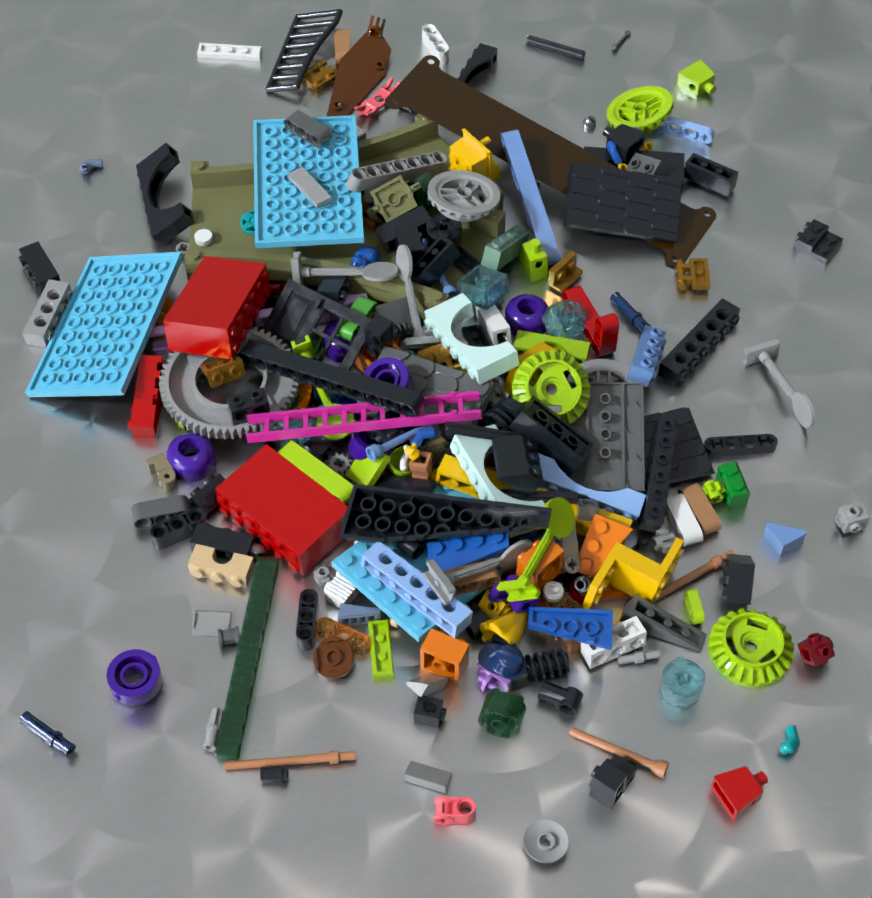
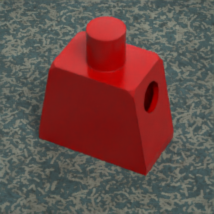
M743 766L714 776L711 787L732 818L736 820L760 801L763 795L761 786L768 783V778L763 771L753 775L748 767Z

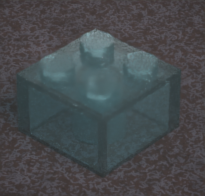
M477 265L457 281V291L459 294L463 293L471 301L472 305L488 310L509 293L508 276L505 273Z

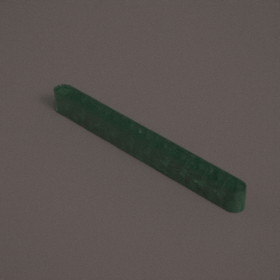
M258 556L216 744L215 756L219 759L238 761L279 570V558Z

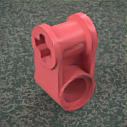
M441 796L434 799V804L436 805L434 823L438 825H467L476 819V805L473 799L469 797ZM468 808L471 812L465 814L461 810Z

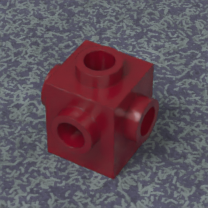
M819 633L810 634L807 639L797 644L803 662L815 667L827 663L830 658L835 656L832 640Z

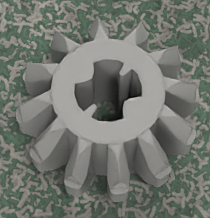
M337 452L335 456L329 455L328 460H325L324 464L343 478L351 481V479L345 476L354 462L351 455L346 456L344 452L341 455H338Z

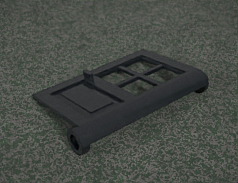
M288 279L265 325L259 327L258 332L264 329L265 334L271 332V337L276 335L277 340L281 339L282 344L286 343L287 349L290 348L292 353H294L291 345L292 341L296 345L306 341L305 336L308 335L310 338L314 332L328 339V342L319 359H313L322 362L331 344L334 342L348 349L340 368L351 371L365 344L364 328L372 319ZM325 309L341 317L331 336L315 329ZM345 319L360 326L351 346L335 339Z

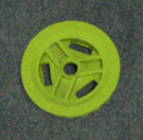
M659 86L637 87L620 94L610 103L606 112L607 119L611 127L616 128L620 124H624L648 133L664 123L668 115L672 113L674 101L672 94L665 88Z
M540 351L529 356L516 370L512 381V397L523 407L533 395L545 405L561 406V412L555 413L568 424H571L586 409L590 399L591 387L587 373H585L581 363H578L574 357L562 351ZM538 368L542 371V374L532 387L529 385V381ZM566 370L575 382L576 387L573 389L563 373ZM548 384L555 385V394L551 395L546 391Z
M741 608L736 612H728L726 616L722 615L717 623L713 625L708 639V652L714 666L727 679L744 686L761 687L777 682L788 672L794 658V643H792L791 634L786 631V626L780 624L775 616L770 617L765 611H762V613L756 612V609L753 608L750 610ZM747 624L758 625V626H760V627H763L764 629L757 628V627H754V626H751V625H747ZM726 639L732 640L736 655L728 647ZM749 642L754 643L757 649L749 650L745 644ZM772 651L776 654L770 661L760 662Z

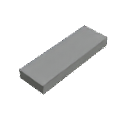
M303 167L288 173V179L317 209L332 202V197Z

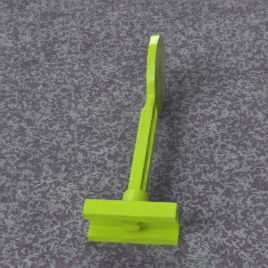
M308 335L305 336L306 341L296 345L294 341L291 342L295 354L311 359L315 358ZM316 387L324 407L341 405L332 404L326 390ZM347 414V423L355 422L354 415ZM342 415L328 416V425L342 424ZM317 417V426H322V417ZM350 433L323 436L329 440H340L350 435Z
M556 497L550 499L545 504V507L552 508L549 526L546 528V533L522 575L517 580L504 581L498 584L496 588L498 591L505 590L509 594L507 597L508 602L538 599L541 592L530 581V578L553 537H567L575 526L573 508L564 498Z

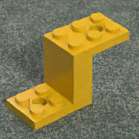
M678 537L675 539L661 565L616 542L591 582L582 607L590 609L593 604L597 605L602 596L601 593L607 589L609 584L632 597L638 595L650 603L653 599L658 600L663 587L666 586L684 551L681 549L684 541Z

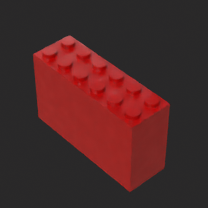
M204 256L163 320L169 351L233 359L236 352L239 351L241 343L245 341L248 331L252 329L253 322L258 318L261 308L265 306V301L271 295L272 288L269 286V271H267L266 263Z
M267 444L215 488L220 512L225 517L229 516L233 519L236 526L239 528L243 527L247 533L254 535L266 550L270 549L280 561H285L293 572H299L302 576H305L344 540L339 539V534L347 505Z

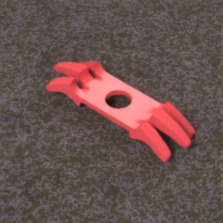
M390 78L386 85L381 86L377 93L367 101L364 100L360 106H355L354 109L356 111H363L358 116H375L376 112L385 105V99L400 82L398 81L389 89L393 82V78ZM381 97L384 101L377 102L375 99Z

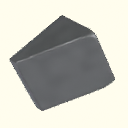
M578 498V520L593 521L595 513L599 514L597 501Z

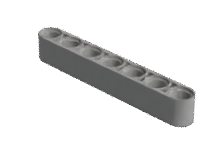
M435 151L354 168L346 182V187L352 192H360L378 188L399 175L402 176L404 182L440 174L447 161V157L442 152Z

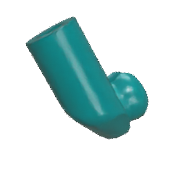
M795 725L785 728L788 739L779 746L781 753L784 755L794 753L800 746Z

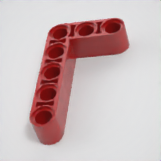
M580 285L563 290L562 297L564 303L587 342H590V347L595 355L601 357L616 352L620 325L617 315L611 313L600 317Z

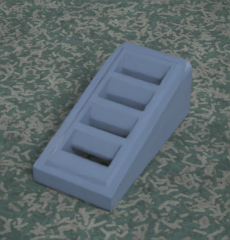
M340 603L338 626L368 624V621L382 620L380 608Z

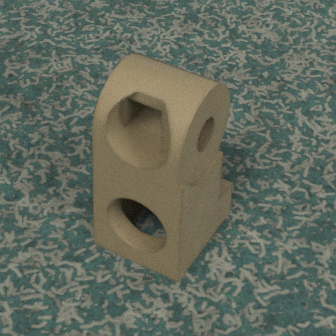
M164 452L146 459L150 474H157L161 488L164 491L174 490L177 487L176 475Z

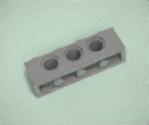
M48 280L23 331L26 345L47 347L73 293L69 283Z

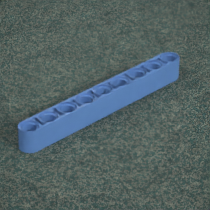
M519 130L501 133L502 145L533 239L540 240L547 254L548 266L555 265L561 260V256Z

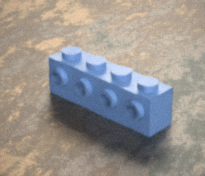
M645 324L626 378L627 380L643 383V386L648 387L650 380H655L657 369L661 362L660 359L664 352L663 349L667 342L664 339L665 331Z

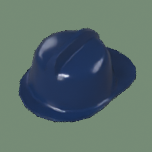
M493 643L482 647L479 651V664L488 672L506 679L517 680L523 677L527 671L526 659L516 646Z

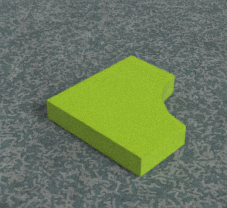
M383 454L380 459L374 462L368 457L363 460L355 459L345 476L357 484L374 486L391 460V457Z

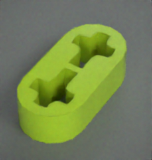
M685 589V602L691 623L693 625L703 624L704 611L697 589Z

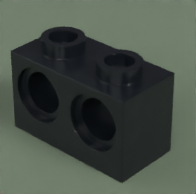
M264 387L226 397L228 412L233 426L248 422L247 415L270 412L269 401Z

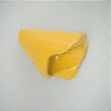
M512 611L481 623L479 629L483 634V642L485 643L487 639L491 640L493 634H496L510 645L516 643L517 647L524 631L528 612L515 614Z

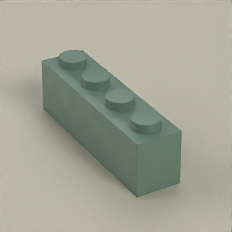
M513 226L485 246L481 265L498 271L520 255L521 245L528 242L530 232L522 226Z

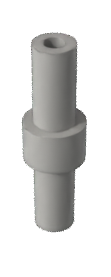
M640 650L633 652V654L618 656L617 660L619 665L633 662L639 664L644 663L645 660L660 658L659 650L647 652Z

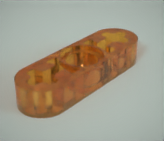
M328 617L320 618L317 621L316 631L319 637L327 639L337 637L340 633L345 632L349 634L345 641L352 646L355 654L365 655L370 651L371 640L367 635ZM326 625H328V626H329V629L326 628V629L323 631V630H322V627H326ZM365 642V646L358 647V644Z

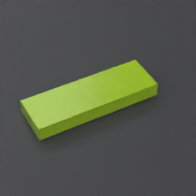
M389 619L368 621L373 680L394 678Z

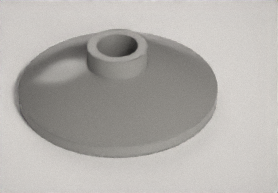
M543 819L532 823L527 828L524 835V847L529 856L541 863H553L560 860L567 852L569 838L566 830L559 823ZM548 842L550 846L544 847L542 846V843Z

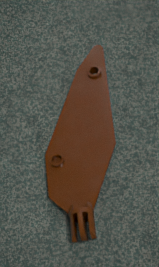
M371 16L367 32L340 59L326 117L349 115L354 107L386 75L391 48L383 37L385 19H383L381 27H379L380 17H377L375 25H372L374 16Z

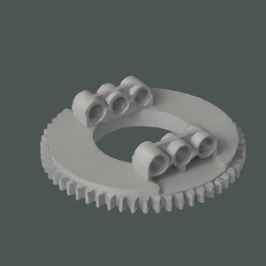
M255 327L253 330L248 331L245 341L241 343L240 349L236 353L238 354L249 340L291 352V349H287V344H282L281 339L277 340L276 335L271 337V332L265 334L264 329L258 332V327ZM181 352L169 353V358L165 359L166 364L162 365L163 370L160 371L159 389L164 407L171 414V418H175L176 423L180 422L182 427L186 426L188 431L193 430L194 434L198 432L201 436L207 435L208 438L216 437V439H234L235 435L242 438L244 433L247 434L251 431L257 433V429L263 431L265 423L249 424L246 422L233 426L227 404L212 402L198 391L197 383H203L208 380L207 376L202 372L200 364L218 357ZM258 369L263 376L260 388L264 387L269 401L270 412L287 411V408H291V402H295V397H297L300 382Z

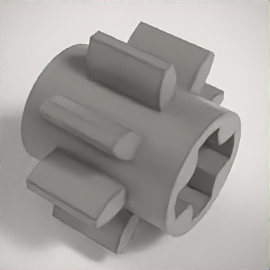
M665 528L656 530L657 535L652 537L653 547L656 551L660 550V553L666 554L676 539L672 531L668 532V530H665Z

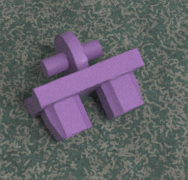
M479 662L477 663L479 666L477 674L480 675L478 680L482 683L480 689L483 692H486L489 688L494 692L500 689L505 694L510 691L513 680L488 672L482 668Z

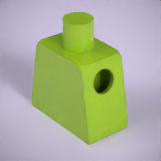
M698 60L678 72L676 85L695 96H699L705 91L712 95L717 89L714 85V72L702 60Z
M532 239L529 242L523 243L519 260L530 282L548 279V258L540 240Z

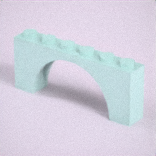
M463 293L424 311L426 318L424 323L427 329L433 331L435 338L441 340L443 347L450 350L454 359L457 358L460 366L468 371L471 379H475L480 385L520 365L517 350L508 341L494 346L474 347L463 344L455 338V334L460 326L474 317L472 303Z
M495 424L486 426L488 428L498 429ZM454 435L450 445L451 451L460 462L461 468L466 472L470 483L475 487L480 499L545 507L543 500H518L504 494L491 483L484 469V459L493 453L492 440ZM539 529L508 532L509 538Z

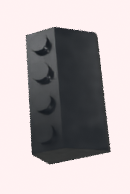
M534 395L528 400L509 426L513 432H519L528 439H533L537 443L538 451L544 456L554 459L558 467L569 476L584 462L593 446L590 440Z

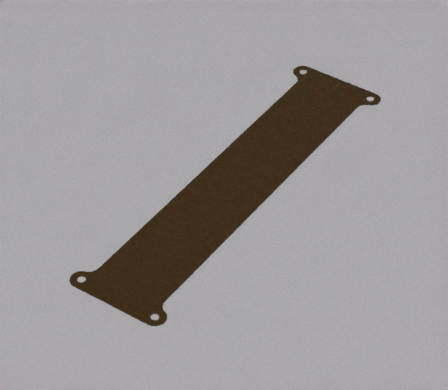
M433 55L423 57L385 99L387 107L391 109L408 107L460 137H463L462 129H466L478 141L488 136L491 142L485 145V147L494 156L507 163L508 160L502 145L501 133L518 129L534 178L564 195H567L569 166L572 162L620 169L445 73L440 69V60ZM428 60H433L434 64H429ZM396 100L397 104L393 105L391 101ZM680 202L677 242L672 244L653 240L647 241L663 249L666 253L667 263L676 267L677 262L672 261V257H677L679 260L682 259L685 263L715 220L716 212L710 207L693 209ZM708 211L711 215L707 217L704 215V212Z

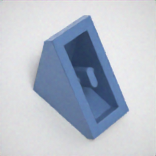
M767 522L763 537L778 555L782 556L803 544L807 530Z

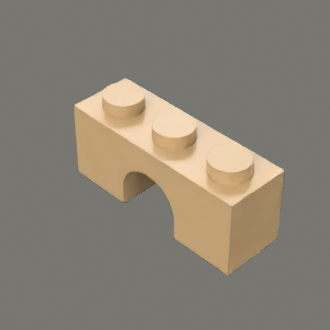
M199 544L195 545L188 562L191 575L197 578L212 579L215 582L230 583L235 587H248L255 569L253 557L234 553L228 563L218 564L216 563L217 555L215 548Z

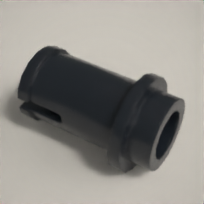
M580 576L576 578L574 582L575 588L581 593L588 591L594 577Z
M284 766L280 768L261 767V781H280V783L288 781V768H284Z

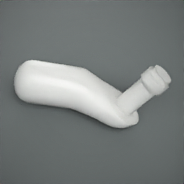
M406 453L400 459V470L403 472L408 470V460L410 459Z

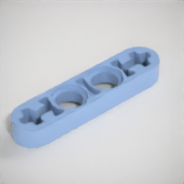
M668 116L664 123L656 129L704 144H709L714 137V131L709 127ZM671 124L677 125L678 128H673ZM687 129H692L694 133L688 132Z

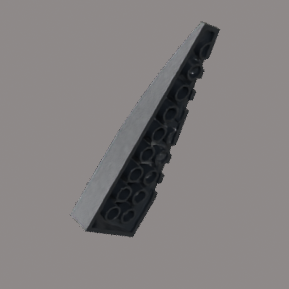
M354 484L339 539L369 543H393L545 529L549 526L552 508Z

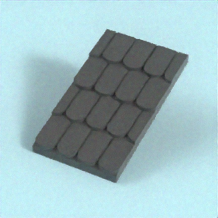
M387 346L383 347L381 355L378 357V359L393 357L403 362L412 376V390L419 392L422 396L450 394L451 391H455V393L479 391L480 400L463 402L464 411L481 409V416L484 414L496 388L493 382L487 381L480 385L463 371ZM395 379L389 380L388 383L394 384ZM458 403L444 404V413H449L452 410L459 412ZM439 405L424 406L425 415L439 414ZM380 411L366 412V416L372 419ZM479 419L458 421L457 423L478 426ZM445 423L439 425L443 430Z
M568 382L572 389L576 387L575 382ZM589 382L591 388L587 407L582 415L570 425L590 440L593 446L584 462L571 476L567 474L566 476L575 483L595 491H619L629 488L637 492H645L643 383Z

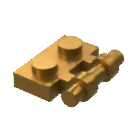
M325 59L315 62L312 67L308 68L304 79L307 78L306 84L316 92L335 82L337 69L331 65L325 68L324 66L327 65Z
M690 258L689 264L684 263L682 259L677 260V284L680 286L681 291L687 289V284H691L692 290H710L711 283L707 258Z
M442 342L417 351L420 358L437 364L446 361L447 367L457 370L462 369L459 363L454 364L452 360L454 358L450 350L445 349Z

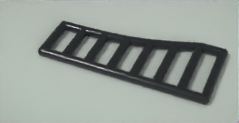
M342 9L295 15L266 85L265 91L267 93L300 89L314 56L339 24L343 14ZM335 16L331 20L299 23L300 20ZM327 27L326 30L295 33L296 30ZM319 37L317 41L290 44L292 40ZM312 48L308 52L286 54L288 50ZM306 58L304 62L282 64L286 60ZM301 69L299 73L278 75L279 71ZM296 80L293 84L274 85L278 81Z

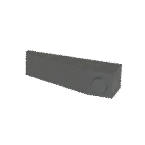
M635 595L625 604L619 621L623 622L637 616L648 635L697 652L702 651L707 636L706 633L638 595Z

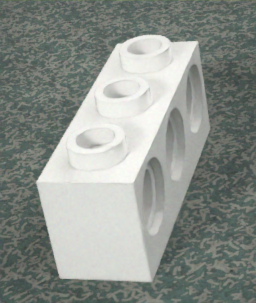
M635 616L613 626L612 651L581 643L580 653L591 669L645 646L647 631L638 617Z

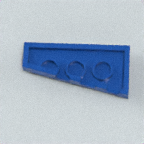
M509 533L458 536L427 542L428 561L434 559L441 570L444 571L474 564L484 558L487 560L505 552L510 547Z
M529 607L528 629L612 651L613 610Z

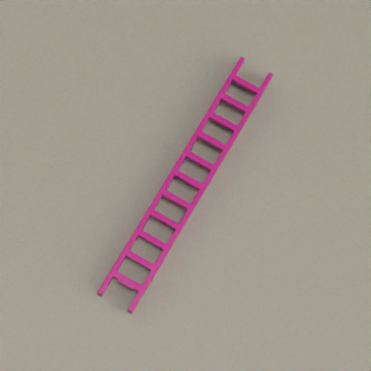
M451 391L450 394L423 396L425 402L419 409L420 416L405 417V415L400 414V418L386 419V409L365 402L247 415L249 424H265L263 425V432L247 433L246 438L248 443L439 424L446 423L447 421L458 422L482 419L481 409L468 411L463 409V402L480 400L479 391L460 393ZM458 403L459 412L452 410L449 413H444V404ZM439 405V414L425 415L424 406ZM380 411V420L367 421L366 412ZM361 413V422L347 423V414ZM342 415V424L328 425V416ZM322 417V426L309 427V418ZM303 419V428L289 429V420ZM284 421V430L270 431V422Z

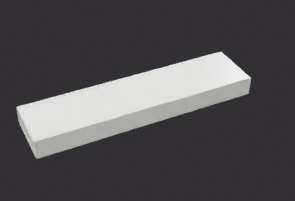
M200 43L197 56L198 58L260 61L262 46Z

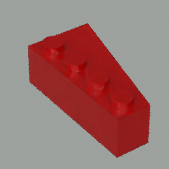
M141 355L139 360L134 402L131 407L132 417L128 422V428L132 431L133 438L156 439L163 403L159 389V376H161L160 371L163 370L162 365L164 364L162 356Z

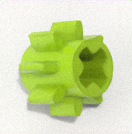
M709 480L702 487L704 494L711 504H717L724 499L726 489L723 483L720 484L717 480Z

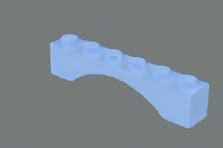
M539 454L544 481L542 486L547 487L548 490L577 492L579 499L596 500L601 509L625 516L633 521L639 517L646 495L629 488L612 492L595 491L585 488L567 477L554 459Z

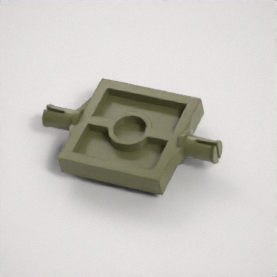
M399 175L370 192L375 206L366 210L369 217L379 212L386 223L418 207L413 198V192L422 187L419 182L409 187L404 182L402 176Z

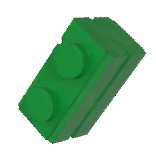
M738 463L720 464L717 469L716 479L725 486L724 499L728 508L732 509L747 505L750 491Z

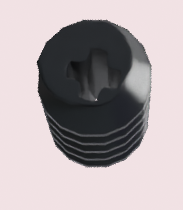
M562 648L557 649V654L554 650H550L549 655L545 651L541 652V656L538 653H534L532 658L529 654L525 655L528 680L530 675H533L534 679L537 680L538 673H541L544 679L546 678V672H549L551 677H554L555 670H557L559 675H562L564 668L568 674L570 673L569 657L566 650L564 652Z

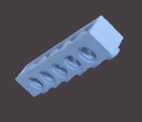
M376 542L362 554L361 567H364L369 574L454 639L471 624L473 611L468 605L461 603L455 597H453L452 603L444 605L423 577L422 571L409 564L404 557H400L393 552L389 546Z

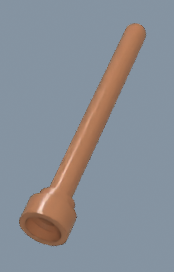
M576 728L569 730L570 736L652 769L651 772L655 773L654 775L663 779L669 765L667 761L662 759L660 761H653Z

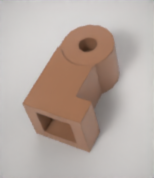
M419 451V457H425L426 461H422L419 458L410 460L409 470H412V478L431 480L432 453Z

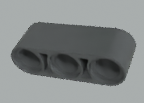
M300 110L295 111L284 120L285 127L291 133L316 148L321 147L332 138L331 131L325 125Z
M176 495L134 504L132 506L134 526L140 529L152 527L157 523L190 510L188 497Z

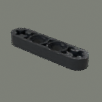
M772 434L709 437L704 441L708 456L772 453L776 450L778 444L777 437ZM752 442L755 446L747 447L745 443ZM733 443L736 447L731 449L726 444Z

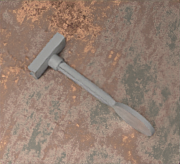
M405 244L399 245L397 249L396 266H398L400 279L405 281L414 337L405 338L400 343L403 351L423 349L436 343H441V340L436 339L434 335L425 336L424 329L421 327L414 288L411 283L412 256L408 246Z
M293 252V258H291L293 281L303 286V277L363 275L367 280L379 282L393 279L399 273L398 266L390 262H375L368 264L364 268H311L310 266L302 267L301 252Z
M778 339L745 348L746 358L742 359L743 364L749 366L762 362L763 365H766L786 394L792 399L793 410L799 423L805 428L812 427L815 423V413L809 397L802 391L795 393L792 386L772 361V358L777 357L779 354L780 342Z
M528 539L520 540L511 545L501 557L453 573L448 572L444 574L433 559L426 562L429 571L423 572V577L442 603L447 605L452 603L456 591L452 584L456 581L496 568L497 566H500L504 571L514 570L517 568L518 556L522 552H527L531 549L534 543Z

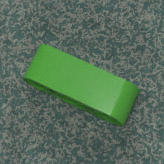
M359 296L350 309L372 319L376 313L375 306H378V303ZM345 319L337 336L353 342L360 326Z

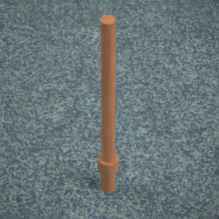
M733 550L726 552L727 554H735ZM726 553L714 556L710 559V562L663 587L658 600L708 571L720 568L722 559H726Z
M334 750L324 754L226 761L225 770L323 762L338 764L339 761L356 760V751L338 752V750Z

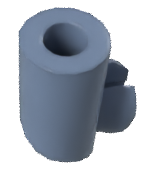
M102 159L85 160L80 164L79 169L82 173L86 174L93 168L103 167Z

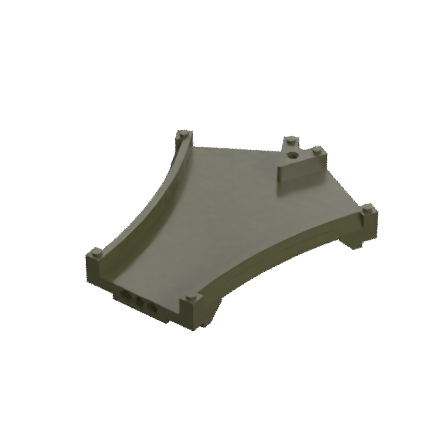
M421 114L415 116V123L357 142L359 167L392 161L393 158L401 159L439 151L447 157V161L440 173L450 171V147L438 135V124ZM191 161L190 175L193 186L192 213L195 223L190 227L189 251L185 252V268L188 281L204 256L266 263L267 271H269V281L287 282L288 279L293 280L291 267L293 252H301L302 267L361 268L351 266L352 257H354L360 247L369 245L379 251L381 262H390L396 265V250L387 253L378 239L377 232L363 227L364 243L256 248L255 236L243 232L240 224L242 215L245 212L255 210L254 163L209 167V161ZM436 175L405 181L409 187L417 182L420 183L422 188L413 192V198L418 207L423 205L431 218L441 213L437 207L431 204L432 202L429 201L427 195L429 182ZM495 181L493 182L500 190L498 208L481 219L469 222L460 221L462 224L461 247L480 263L485 246L505 233L504 191ZM376 188L364 190L361 200L369 203L372 202L370 192ZM375 213L374 215L370 216V218L378 220V227H380L382 224L385 223L379 217H377V213ZM201 229L211 231L212 243L207 246H199L195 242V233ZM451 264L444 272L449 284L454 286L459 294L463 293L466 297L469 295L471 286H475L481 277L479 275L475 279L470 280L454 264ZM363 275L348 276L349 281L352 283L351 292H349L351 294L366 293L367 298L386 303L407 297L405 281H402L399 275L393 279L379 282L367 280ZM325 276L303 277L304 285L319 287ZM439 278L430 288L411 282L414 288L421 327L424 326V320L426 319L424 311L449 300V295L443 293L444 288Z

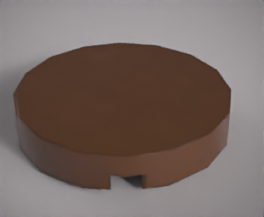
M330 637L320 642V645L315 649L313 662L315 668L322 676L328 679H339L351 671L355 663V654L352 646L340 637Z

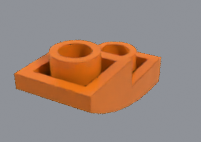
M302 383L298 391L300 401L298 402L297 409L312 408V386Z

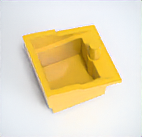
M462 129L463 137L450 146L449 170L475 172L492 181L502 177L500 168L497 163L495 164L491 151L485 147V145L491 142V139L487 136L478 141L466 129Z

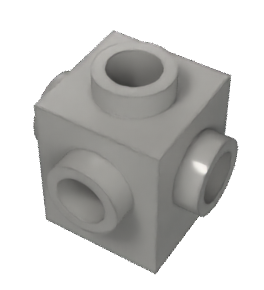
M862 502L845 504L839 508L836 523L838 527H841L844 534L856 533L867 527L870 516Z

